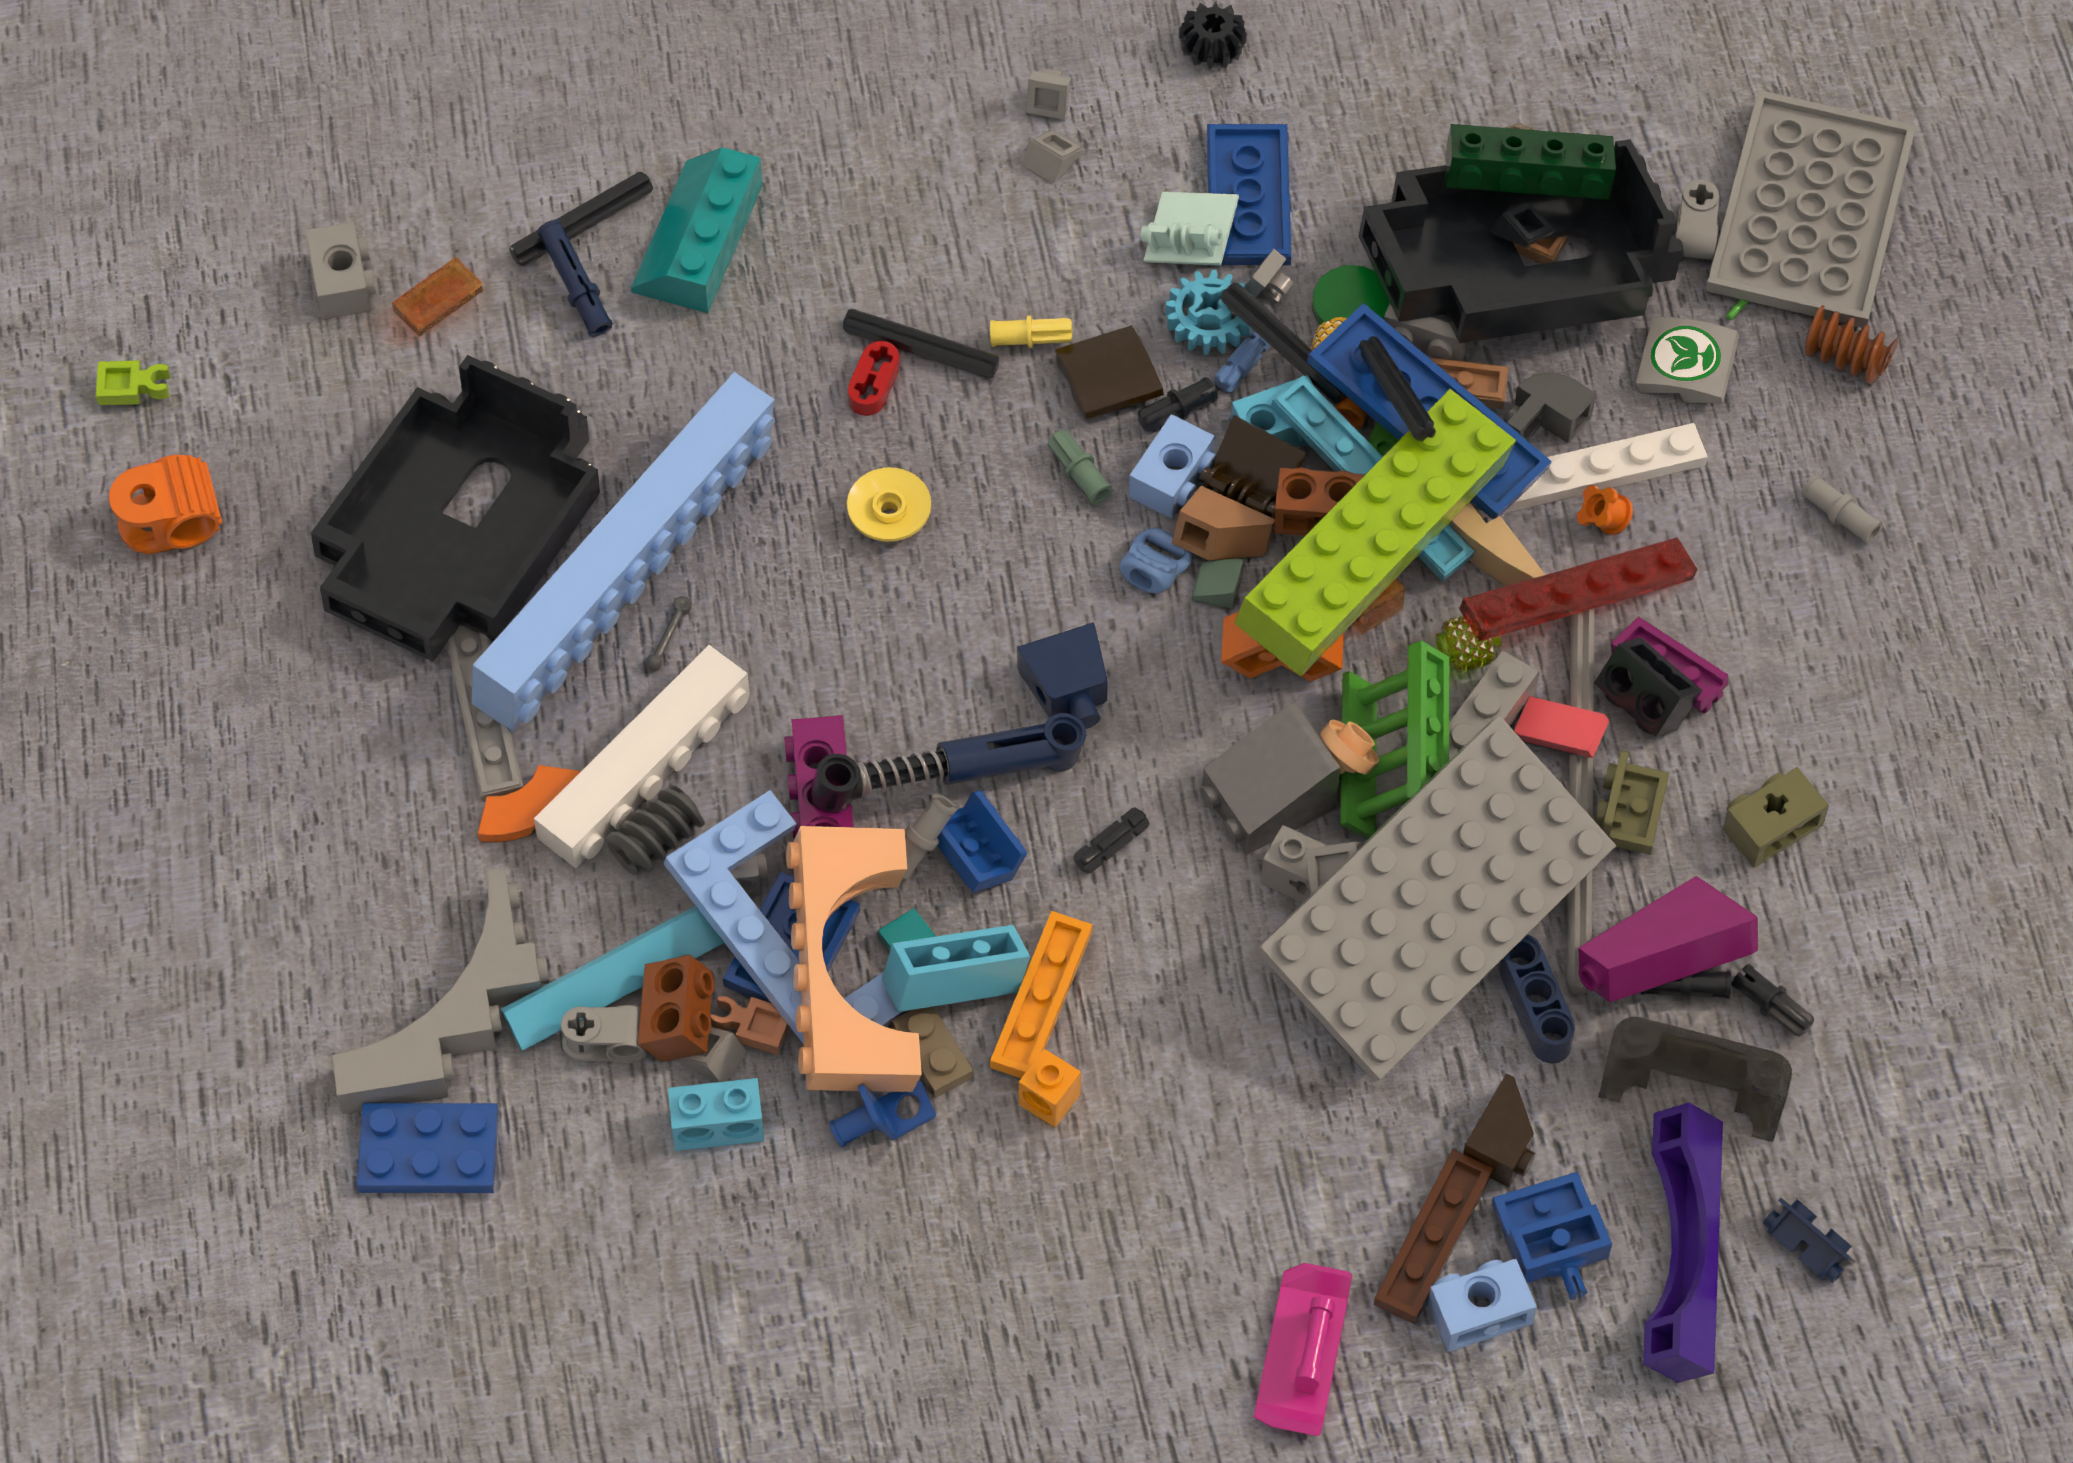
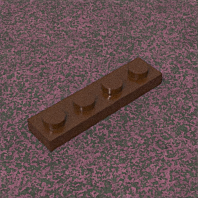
M1452 1149L1375 1296V1306L1413 1324L1417 1322L1429 1298L1430 1287L1439 1279L1492 1177V1167Z

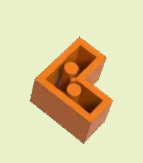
M1238 612L1223 618L1221 662L1250 679L1279 666L1294 672L1234 624ZM1344 633L1301 676L1302 678L1312 682L1342 669Z

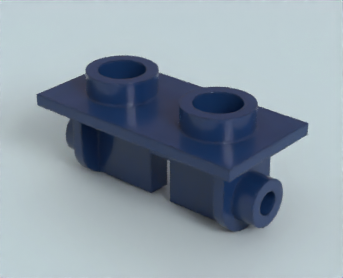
M1780 1197L1778 1201L1786 1208L1781 1214L1773 1210L1766 1217L1763 1224L1769 1228L1767 1233L1773 1236L1791 1253L1805 1241L1809 1247L1798 1259L1816 1273L1822 1281L1827 1278L1831 1283H1834L1844 1272V1269L1839 1265L1844 1258L1851 1264L1856 1262L1847 1254L1852 1246L1833 1229H1830L1826 1235L1823 1234L1812 1224L1817 1216L1798 1199L1790 1205Z

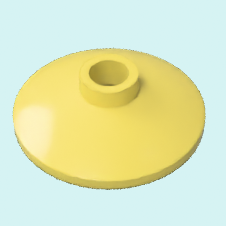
M880 468L866 473L854 483L848 494L847 510L852 524L859 532L874 540L893 542L911 537L925 525L931 512V496L925 483L915 474L900 468ZM887 509L896 511L892 514L883 513Z

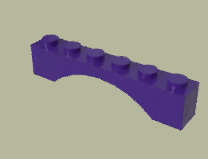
M1690 1102L1655 1112L1653 1116L1652 1156L1660 1173L1668 1203L1671 1223V1259L1664 1292L1655 1310L1645 1321L1643 1365L1677 1383L1714 1374L1723 1121Z

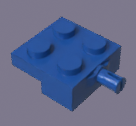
M1578 1172L1493 1197L1491 1205L1513 1259H1517L1526 1283L1549 1276H1561L1570 1300H1575L1577 1294L1579 1298L1585 1296L1588 1291L1578 1270L1585 1265L1608 1259L1612 1242L1596 1204L1591 1205Z

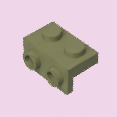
M1621 750L1618 764L1609 763L1603 788L1611 790L1609 802L1600 800L1595 822L1598 826L1602 827V830L1615 843L1616 847L1651 855L1669 772L1627 763L1629 752Z

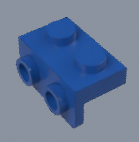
M981 790L971 793L964 807L957 809L956 813L952 815L937 837L939 841L937 846L972 893L1013 880L1027 855V851L1020 840L1010 830Z

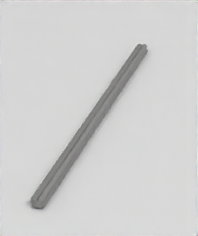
M1577 571L1573 573L1571 580L1570 706L1594 711L1595 576L1591 572ZM1569 753V793L1592 819L1593 758ZM1592 870L1567 894L1566 989L1572 994H1586L1590 991L1580 982L1578 975V948L1592 940Z

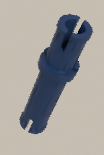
M555 219L544 223L538 228L537 234L545 245L555 268L569 292L567 300L572 307L577 308L589 336L596 337L606 333L612 328L613 322L598 297L600 290L597 284L591 283L562 227L561 221Z

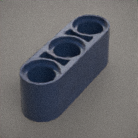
M1526 935L1500 961V976L1533 1053L1543 1062L1550 1064L1559 1063L1570 1054L1575 1032L1574 1020L1540 943L1531 935ZM1521 957L1525 958L1530 963L1526 965H1519L1513 962L1511 959ZM1539 995L1545 998L1546 1001L1541 1003L1533 1002L1528 999V996ZM1550 1032L1557 1033L1563 1039L1558 1041L1549 1040L1544 1034Z

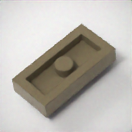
M934 1007L914 1009L891 1020V1028L894 1030L919 1033L921 1077L934 1098L974 1078L972 1067Z

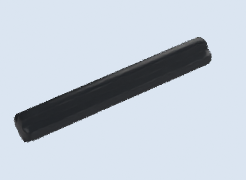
M637 172L557 219L561 221L562 227L570 240L651 193L653 190L652 183L646 174ZM538 230L510 246L509 251L516 264L525 266L548 252L537 234Z
M1234 282L1224 290L1221 298L1222 302L1304 376L1308 375L1312 383L1334 403H1340L1347 397L1307 363L1308 355L1313 350L1239 283Z
M853 308L849 309L844 317L843 330L845 332L873 341H886L898 349L987 378H993L998 370L999 357L996 354Z
M1371 336L1368 340H1362L1358 346L1361 350V357L1413 437L1421 442L1427 437L1433 438L1436 433V429L1433 426L1434 421L1380 339Z

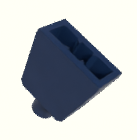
M1094 622L1017 647V669L1049 718L1058 713H1068L1080 719L1086 729L1095 726L1100 721L1101 717L1096 706L1107 701L1108 682Z

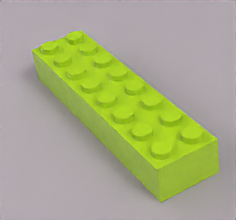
M1449 389L1428 411V414L1434 421L1433 426L1436 429L1433 438L1427 437L1423 442L1417 441L1411 432L1408 431L1244 598L1234 624L1300 677L1504 467L1516 440L1453 390Z

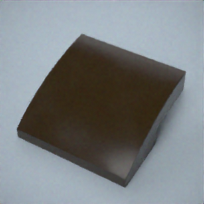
M1132 325L1055 349L1057 364L1069 381L1072 398L1086 420L1164 395L1155 368Z

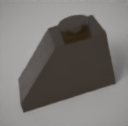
M1506 1073L1466 1141L1463 1151L1464 1155L1492 1167L1493 1174L1491 1179L1509 1188L1517 1174L1523 1177L1527 1174L1536 1155L1535 1152L1531 1151L1534 1132L1513 1076Z

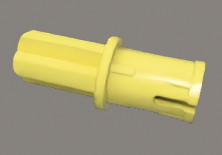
M1029 315L1027 320L990 321L992 347L1028 345V348L1031 349L1033 344L1069 343L1073 337L1072 322L1069 318L1032 320V315Z

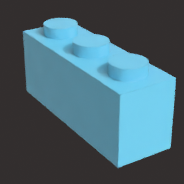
M1014 925L892 943L882 982L898 1012L1014 994L1019 991L1030 955Z

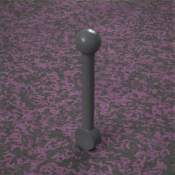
M681 596L674 601L675 612L654 654L646 659V666L649 670L657 671L662 667L661 657L682 615H686L691 611L689 598Z

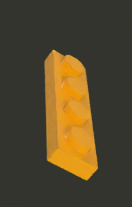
M1051 911L990 1059L991 1069L1022 1078L1043 1049H1046L1092 935L1093 924Z

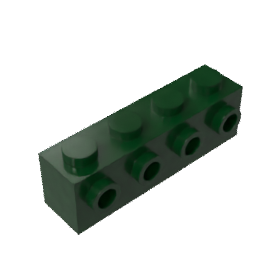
M1451 124L1445 151L1446 188L1609 200L1616 171L1613 136Z

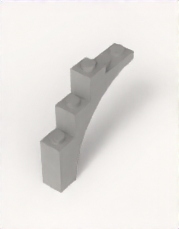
M505 867L487 870L488 906L483 932L469 964L454 986L426 1014L401 1031L369 1046L332 1055L336 1093L342 1114L362 1111L363 1103H415L449 1097L447 1080L455 1079L452 1056L496 1049L494 1032L502 1031L499 1008L505 1007L541 988V984L550 983L546 957L537 958L534 942L526 943L523 922H514L512 910L520 908L517 882L508 883Z

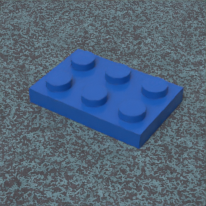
M780 871L760 911L799 960V951L793 950L791 946L792 925L797 923L796 909H790L789 887L790 883L794 882V876ZM852 900L845 902L836 909L824 925L822 952L827 972H829L860 913V903ZM734 957L723 977V986L750 998L753 997L770 1002L738 959Z
M363 1103L357 1174L358 1192L494 1193L499 1117L497 1103Z

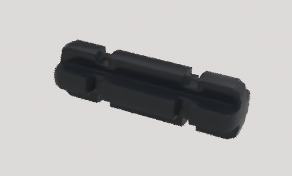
M1136 807L1131 808L1121 816V823L1116 820L1090 841L1092 846L1088 847L1086 844L1073 856L1078 868L1087 874H1091L1102 865V859L1105 861L1109 860L1133 840V834L1137 837L1144 832L1150 825L1144 812Z

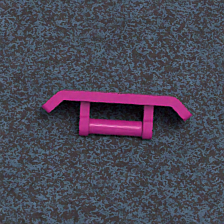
M1302 1263L1283 1272L1253 1418L1270 1427L1314 1436L1321 1435L1352 1282V1274L1350 1272L1309 1263Z

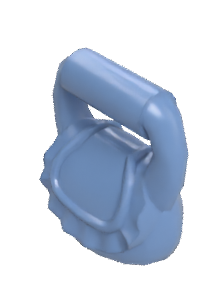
M1158 527L1148 528L1136 536L1129 551L1121 559L1119 570L1123 577L1133 586L1148 593L1159 594L1168 590L1174 583L1176 576L1183 573L1191 565L1193 553L1172 544V534ZM1148 541L1181 559L1174 560L1171 556L1168 557L1152 549L1151 546L1145 545V543Z

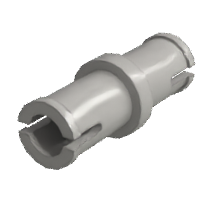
M1816 474L1810 478L1802 489L1801 496L1810 500L1828 514V520L1831 523L1843 525L1861 538L1864 543L1870 544L1881 532L1883 523L1858 506L1855 497L1849 493L1843 495L1833 486L1822 480L1819 475Z
M934 794L916 823L911 822L905 830L907 871L903 879H910L927 851L935 849L939 843L938 835L957 811L955 804L942 795Z

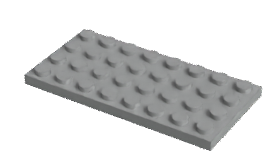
M1498 715L1448 761L1263 940L1255 950L1368 1076L1376 1082L1381 1080L1616 845L1504 719Z

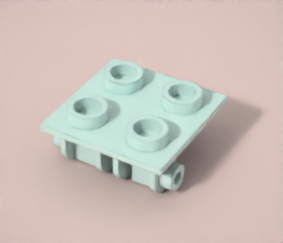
M1162 192L1154 222H1150L1148 226H1143L1141 229V241L1148 243L1144 262L1221 266L1239 195Z

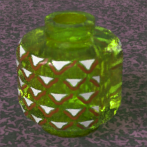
M1471 612L1445 620L1442 623L1441 632L1435 635L1438 650L1449 656V665L1459 673L1492 664L1496 655L1495 648L1502 646L1497 624L1495 622L1488 623L1486 618L1479 612Z

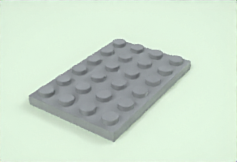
M1758 90L1705 291L1810 316H1815L1818 309L1824 305V319L1828 320L1835 311L1840 312V323L1845 324L1850 318L1855 319L1854 326L1863 328L1868 324L1916 125Z

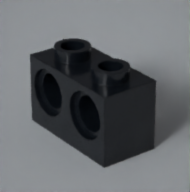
M1641 637L1619 643L1594 682L1605 693V697L1610 703L1623 708L1636 720V724L1641 730L1655 737L1678 730L1703 691ZM1628 670L1632 675L1633 683L1629 679ZM1659 697L1663 701L1664 710L1660 706Z

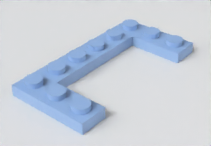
M769 790L666 856L663 864L804 1044L803 1032H797L796 1011L798 1005H802L801 991H795L793 983L794 967L796 964H799V960L730 873V871L795 829L797 823L772 791ZM883 972L845 997L844 1000L861 1015L887 1027L891 1024V1020L910 1010L897 1011L882 982Z

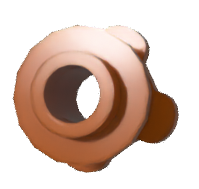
M1589 485L1583 491L1584 501L1582 508L1577 513L1578 523L1583 526H1588L1591 523L1595 524L1602 532L1609 535H1618L1623 532L1629 525L1633 514L1632 503L1628 497L1618 494L1611 487H1606L1602 490L1597 486Z

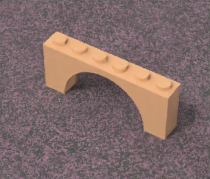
M800 826L794 842H788L786 852L788 869H794V882H791L789 887L790 909H796L797 923L792 925L791 946L793 950L799 951V964L795 965L793 975L795 991H801L802 1005H798L796 1011L797 1032H803L804 1047H800L798 1055L799 1073L806 1074L807 1090L859 1091L858 1086L864 1083L871 1091L913 1092L922 1075L919 1033L903 1032L884 1027L852 1008L832 983L826 970L822 952L824 925L836 909L850 899L865 892L899 887L907 871L905 829Z

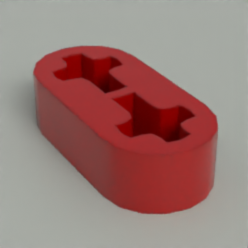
M876 341L864 349L848 385V402L850 408L855 413L870 416L878 413L884 407L900 368L898 349L893 344L886 341ZM881 357L887 358L888 362H883L879 371L876 372L874 362H879ZM869 384L873 385V395H868L866 399H861L860 395L866 393Z

